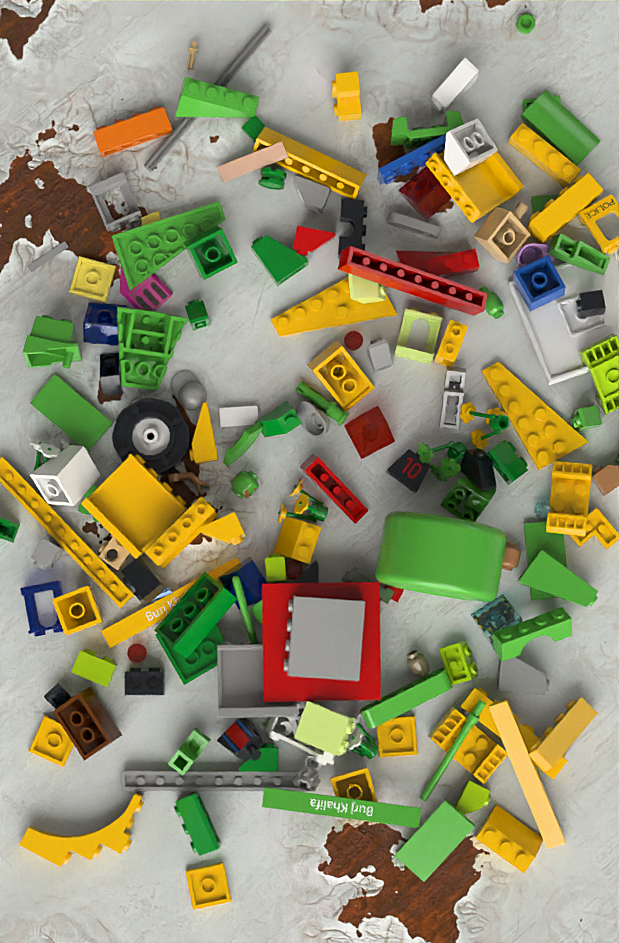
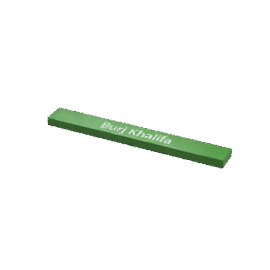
M264 787L262 807L414 828H419L421 814L420 807Z

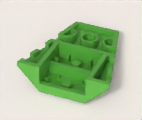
M117 307L121 386L158 391L168 368L166 367L168 361L174 354V347L177 340H180L181 331L184 324L186 325L188 318L130 307Z

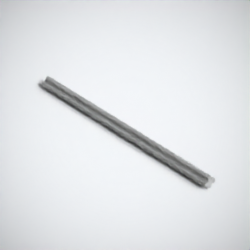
M264 25L261 28L262 30L258 31L257 35H255L256 37L252 38L251 42H249L250 44L246 45L245 49H243L244 51L240 52L239 56H237L238 58L234 59L227 70L220 75L221 77L214 82V85L226 87L225 84L227 85L228 81L230 82L229 79L233 78L234 74L236 75L235 72L239 71L240 67L242 68L241 65L245 64L246 60L248 61L247 58L251 57L252 53L254 54L253 51L257 50L258 46L260 47L259 44L268 38L267 35L269 36L270 32L272 33L267 25ZM184 117L183 121H181L182 123L176 126L177 128L164 140L165 142L161 144L162 146L158 147L157 151L149 158L150 160L146 161L144 166L149 172L153 171V167L157 166L158 162H160L159 160L165 157L164 154L166 155V153L170 152V147H174L173 144H175L176 140H180L179 137L185 134V130L191 127V123L195 122L196 118Z

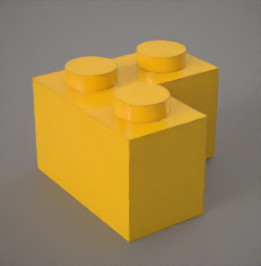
M358 71L335 74V80H332L331 86L332 98L336 97L337 104L333 105L334 115L338 116L339 122L361 119Z

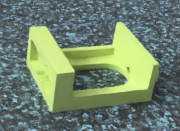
M414 307L405 309L394 356L432 364L443 317H439V314L435 312L422 313L420 309ZM417 319H423L429 324V334L424 352L406 348L411 325Z

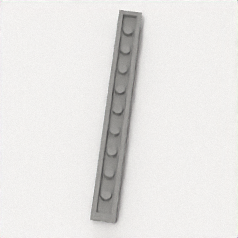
M121 771V791H264V787L293 791L302 790L297 786L298 780L295 779L299 771H187L184 775L177 771Z

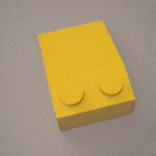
M337 341L307 364L345 412L375 389L344 347Z

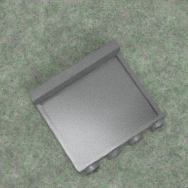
M293 595V599L289 600L288 611L292 612L291 620H287V631H290V639H286L285 651H289L288 659H284V671H287V675L359 681L365 601Z
M250 641L241 642V645H233V642H222L221 645L217 646L219 718L297 717V701L263 702L262 641L257 645H253Z

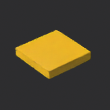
M44 715L28 751L64 767L74 744L59 721Z
M414 715L395 717L377 726L379 758L418 755Z
M224 862L185 870L193 910L232 901Z

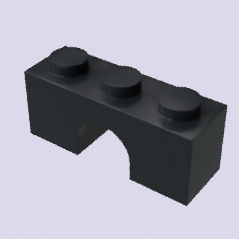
M341 199L340 222L350 223L354 227V232L350 236H339L338 259H340L341 251L350 246L365 251V243H362V236H366V225H363V218H367L368 206H364V200Z

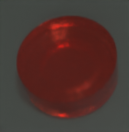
M350 331L344 338V344L347 349L356 351L362 347L363 337L357 331Z
M133 644L127 651L128 658L134 663H140L146 659L147 649L142 644Z

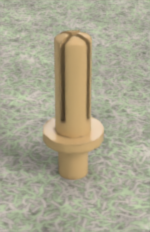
M192 41L191 48L187 49L189 51L186 67L188 70H193L195 55L199 51L196 49V41Z

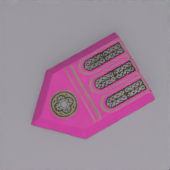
M121 267L120 293L134 308L155 312L173 295L154 273L130 291Z

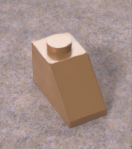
M601 465L592 471L594 475L591 479L603 496L619 486V466L607 465L603 467Z

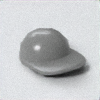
M180 372L173 377L171 389L179 403L188 410L201 408L207 400V393L199 379L190 372Z
M301 401L296 409V413L302 422L301 426L311 436L322 437L328 432L330 426L327 414L322 410H318L310 402Z

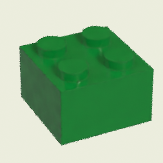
M215 226L184 242L199 276L204 280L238 263L222 228L219 226Z

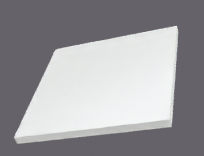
M617 250L612 254H605L611 258L604 275L566 262L554 266L566 286L565 294L533 311L528 309L514 281L508 282L548 385L589 372L588 367L581 361L579 350L611 334L617 335L619 339V254ZM602 290L606 306L605 313L603 315L581 318V314L577 312L575 304L579 293Z

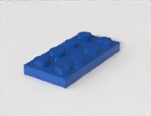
M446 134L379 168L377 174L379 184L385 183L388 185L396 180L395 177L401 174L402 176L408 175L417 166L419 168L425 166V163L435 152L439 154L445 150Z

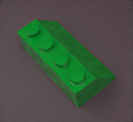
M204 571L154 631L187 659L237 598Z

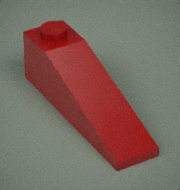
M312 454L299 467L354 524L369 511L316 455Z

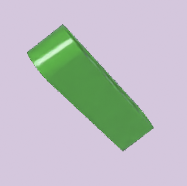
M440 668L381 697V700H375L360 709V713L369 729L374 728L450 690L453 685L445 668Z

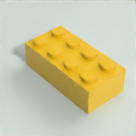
M589 173L585 176L582 174L578 176L570 186L571 188L565 187L559 193L556 200L551 199L545 204V208H543L541 213L537 211L530 217V220L527 222L529 224L527 231L537 243L545 244L576 218L579 212L588 208L599 198L603 188Z

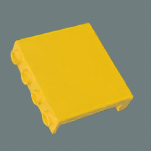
M445 150L439 154L435 152L425 163L471 223L514 198L524 188V185L498 152H495L482 163L455 176L449 170L444 160Z
M130 454L81 504L137 559L187 508L184 506L186 502L179 495L175 497L171 493L173 489L165 481L161 483L157 479L159 475L152 468L148 470L143 465L145 461L138 454L135 456Z
M201 496L145 553L158 566L160 565L165 569L201 533L199 528L213 522L219 515Z

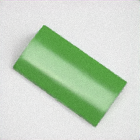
M547 90L520 117L540 137L576 166L601 142Z

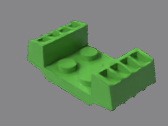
M446 111L443 121L444 127L442 125H433L429 129L415 127L412 131H408L406 116L393 119L390 145H404L408 149L422 147L445 135L448 131L464 125L459 111Z

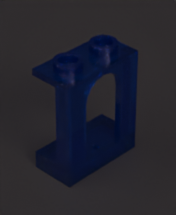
M61 581L20 588L21 595L24 596L30 628L28 633L38 637L46 635L45 631L53 630V633L63 632L58 615L57 621L53 626L44 627L40 624L34 594L53 591L54 598L64 595Z

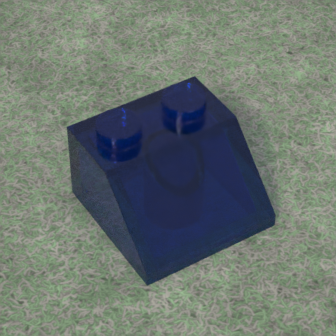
M89 302L83 322V342L111 346L119 345L117 307H127V305Z
M248 557L218 577L225 589L237 598L232 578L238 576L247 606L262 600V583H267L251 557ZM237 599L234 603L236 604L238 609H240L239 602Z

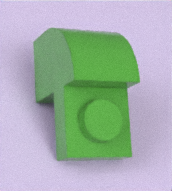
M195 728L169 761L168 765L181 775H184L211 739Z

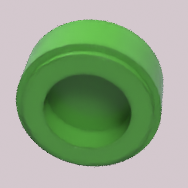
M530 14L519 16L516 28L520 33L529 34L534 30L535 19Z

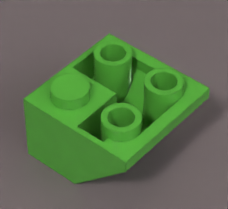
M458 478L440 505L462 520L475 522L497 490L481 491L469 479Z

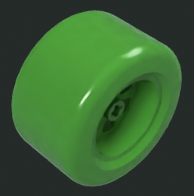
M392 511L386 515L384 520L375 576L380 583L397 588L455 599L491 602L498 595L507 537L500 529L472 521L419 512Z

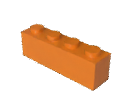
M154 107L149 110L150 112L144 114L137 113L130 119H120L115 121L113 125H103L96 128L93 134L102 158L172 133V127L165 108Z

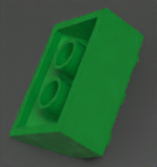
M195 791L176 800L174 809L178 817L182 816L184 821L182 827L185 834H190L192 839L190 845L193 852H198L199 856L219 849L221 841L199 792Z

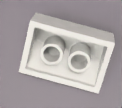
M478 118L446 133L444 160L454 176L482 163L498 151Z

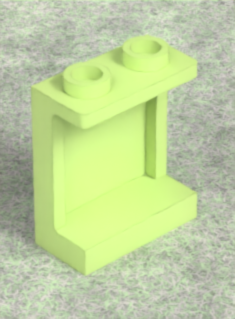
M307 701L294 738L333 755H342L348 748L349 743L347 740L349 734H352L354 731L355 718L323 707L318 702Z

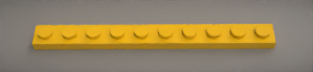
M2 456L0 458V482L116 605L122 608L135 595Z

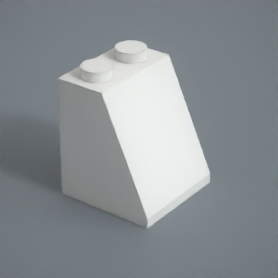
M71 445L60 452L57 457H53L30 474L47 504L75 506L101 476L87 449L84 446Z

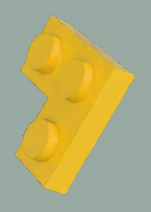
M597 508L588 514L585 536L569 535L578 547H581L591 537L595 536L606 550L619 540V533Z

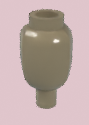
M413 650L407 654V664L412 673L418 678L426 676L430 668L424 655L419 653L418 650Z

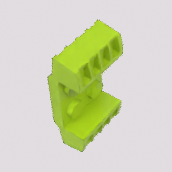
M611 334L578 351L581 361L588 367L598 394L595 397L606 415L619 408V339L617 335Z

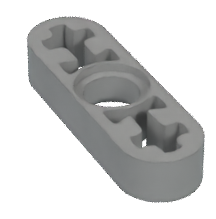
M389 212L386 220L392 226L434 239L439 238L441 228L436 225L395 212Z

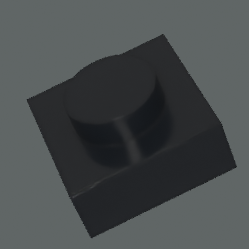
M59 683L44 695V698L55 709L72 698Z

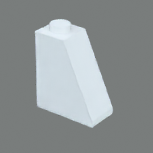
M466 58L462 60L432 95L433 107L438 111L441 110L444 114L476 82L479 70Z

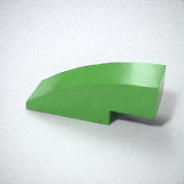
M561 233L552 237L547 251L548 254L566 263L601 275L605 274L611 258L581 240L576 242Z

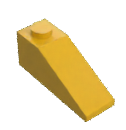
M207 402L202 405L192 441V449L189 450L191 461L195 460L196 465L219 460Z

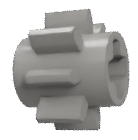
M302 767L295 777L298 780L297 786L302 791H309L310 789L313 792L321 782L318 779L319 773L314 768L305 769Z

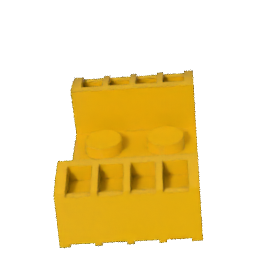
M553 461L552 486L546 525L547 533L586 535L592 464Z
M451 707L429 733L428 737L447 753L467 721L466 717L454 707ZM473 725L453 758L485 784L508 756V753Z

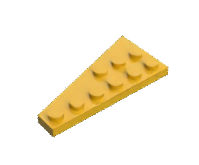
M497 362L481 371L506 416L509 417L511 425L538 471L588 443L584 437L502 364Z

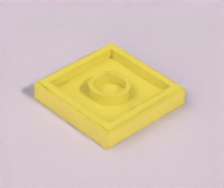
M79 256L69 293L106 303L116 266Z

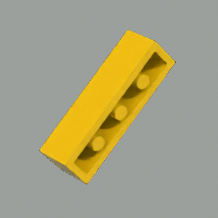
M524 123L517 128L509 139L508 143L563 188L569 187L581 172L579 167Z
M582 697L577 700H570L565 706L567 710L555 717L554 721L556 723L552 727L548 726L543 731L544 737L532 744L531 748L533 750L528 755L544 771L551 769L598 714Z

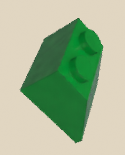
M504 440L488 451L487 455L492 459L493 467L506 484L510 485L528 471V464L523 457L519 458L517 456L514 445L510 441L507 443Z

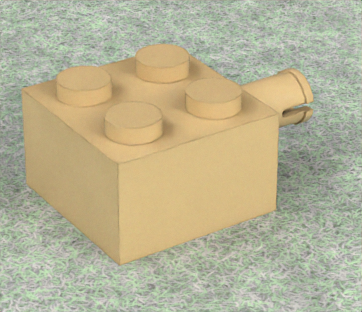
M519 201L512 212L496 207L474 235L477 241L495 260L508 264L531 235L519 221L525 212L528 211V206Z

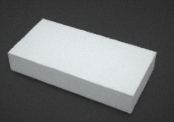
M258 406L219 408L221 428L252 426L258 420Z

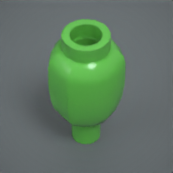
M486 286L481 287L480 291L488 293L485 305L486 312L493 316L494 319L503 316L504 305L498 295L494 292H489Z

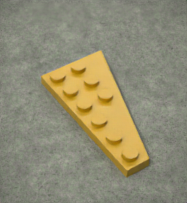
M348 277L272 318L270 321L279 337L308 331L322 330L324 328L339 327L390 316L394 317L398 314L387 295H385V301L367 304L351 299Z

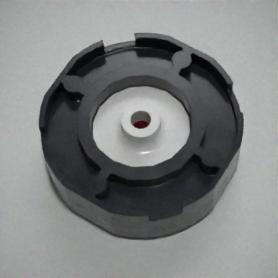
M144 398L120 412L114 425L112 442L122 462L130 454L134 456L138 454L145 461L143 465L148 470L152 468L159 476H162L180 466L184 461L190 448L191 434L183 416L173 404L160 399ZM154 435V439L149 440V437Z

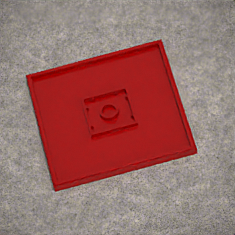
M380 582L262 583L263 702L381 700ZM293 595L365 601L359 681L287 675V671H284V659H288L289 651H285L286 639H290V631H287V620H291L292 612L288 611L289 600L293 599Z

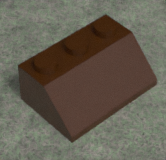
M91 686L79 692L53 711L84 761L122 736V733Z

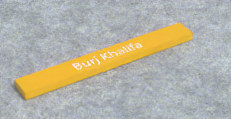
M237 557L207 573L223 587L231 583L234 576L240 578L246 575ZM197 579L102 630L101 632L109 647L112 648L162 621Z

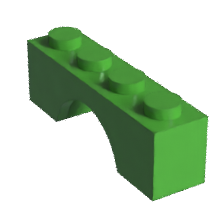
M561 607L493 632L494 651L502 661H506L519 656L524 646L536 637L549 636L554 642L572 636V618Z

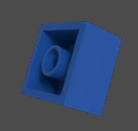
M548 255L513 272V281L530 311L550 303L565 294L566 286Z

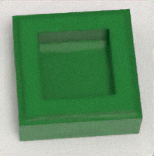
M254 116L241 129L255 143L257 137L266 126Z

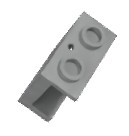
M124 172L88 186L108 232L119 231L123 225L128 223L129 225L135 224L142 218ZM120 187L130 214L115 221L109 212L102 194Z

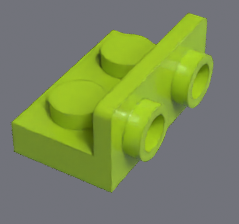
M466 640L439 649L452 685L478 677V668L476 663L473 662L472 650Z

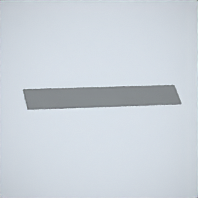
M65 241L27 267L33 272L67 249L68 245Z

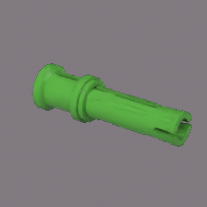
M304 381L297 386L298 388L295 391L323 410L327 416L337 422L338 426H341L349 416L350 412L342 410L335 401L330 402L304 383Z

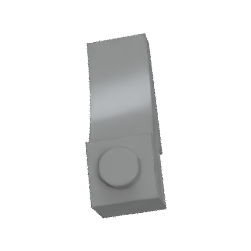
M446 367L440 417L441 428L459 430V415L463 402L466 368Z

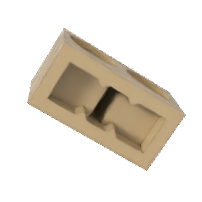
M111 534L112 539L109 543L105 542L100 548L99 552L101 554L99 557L120 571L131 554ZM114 549L118 552V557L115 560H110L108 553Z

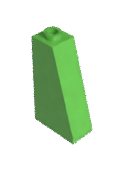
M543 550L538 551L517 580L519 584L582 607L592 606L598 598L596 596L598 591Z

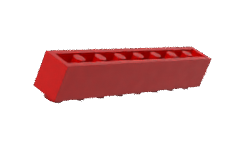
M352 246L341 251L337 270L472 316L485 310L488 293Z

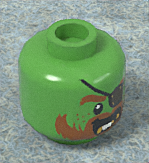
M241 470L231 481V490L241 499L243 497L250 498L259 488V483L256 481L258 476L251 470L249 472Z

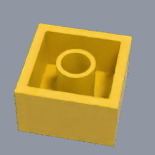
M367 766L330 777L335 796L378 802Z

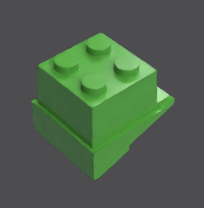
M48 315L36 316L30 336L27 335L23 349V355L28 367H49L52 363H63L62 367L69 369L71 362L82 361L78 343H76L77 333L74 323L67 319L55 320Z

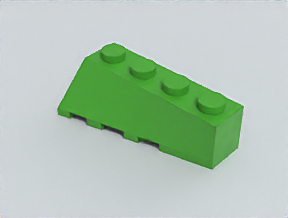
M185 77L175 117L252 118L255 116L259 97Z

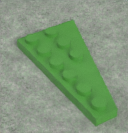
M220 201L111 236L129 290L131 291L186 250L184 242L222 223L226 218Z

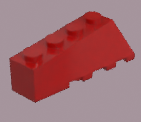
M476 248L461 252L396 250L398 263L442 278L477 272L480 267Z

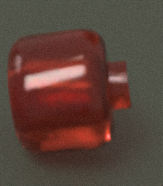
M290 560L285 564L286 577L289 579H297L302 574V565L297 560Z

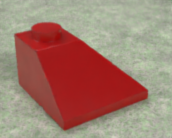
M297 226L293 249L297 250V254L308 255V252L313 253L335 239L336 234Z

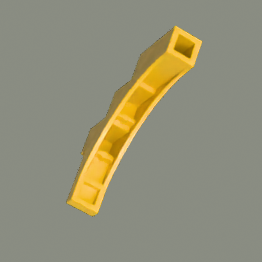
M136 792L126 811L118 819L102 829L83 835L63 836L42 831L31 825L28 827L19 845L59 867L64 863L68 864L72 857L71 850L90 861L93 857L97 858L103 848L100 844L121 854L123 850L127 851L132 843V840H130L132 834L125 830H130L135 821L132 818L135 811L139 813L144 802L141 801L143 795Z

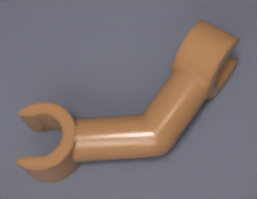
M192 472L168 475L169 483L190 480L198 488V492L201 495H204L200 490L202 485H206L210 489V485L207 482H202Z

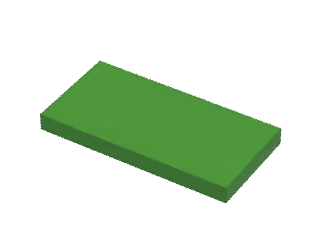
M56 375L48 381L30 402L80 446H84L88 453L113 425L108 418Z
M547 522L523 524L527 565L530 564L539 550H543L567 568L564 534L547 533ZM530 588L531 600L557 598Z
M445 799L396 852L395 857L421 880L425 881L473 830L475 824Z

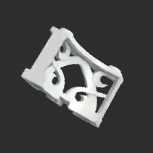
M297 701L298 714H301L300 711L305 708L307 701ZM302 716L286 717L289 719V722L280 723V725L286 727L284 732L274 728L279 717L270 718L267 727L264 729V731L269 733V738L279 742V739H282L315 756V761L326 765L327 762L332 765L335 761L332 760L333 754L326 751L322 753L321 749L316 747L313 750L307 747L311 745L288 737L292 734L295 736L298 728L297 720L300 721Z

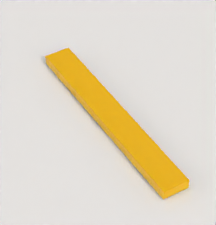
M508 699L489 705L493 720L547 849L565 844L566 839L535 764L528 755L530 752Z

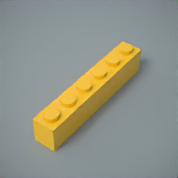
M263 128L256 139L252 153L282 141L288 158L275 162V164L320 185L331 188V190L352 200L356 199L363 187L367 174L270 128Z
M473 687L459 706L469 713L473 711L479 700L484 701L486 705L481 711L478 721L501 738L489 710V705L498 701L495 699L492 702L487 698L489 694L480 687L478 690ZM514 714L527 748L531 752L533 750L531 748L532 744L538 739L541 740L543 736L538 738L534 735L533 732L535 730L526 723L524 726L518 722L519 717ZM564 754L547 771H544L534 760L533 762L537 768L554 780L567 763V760L564 758L566 755Z

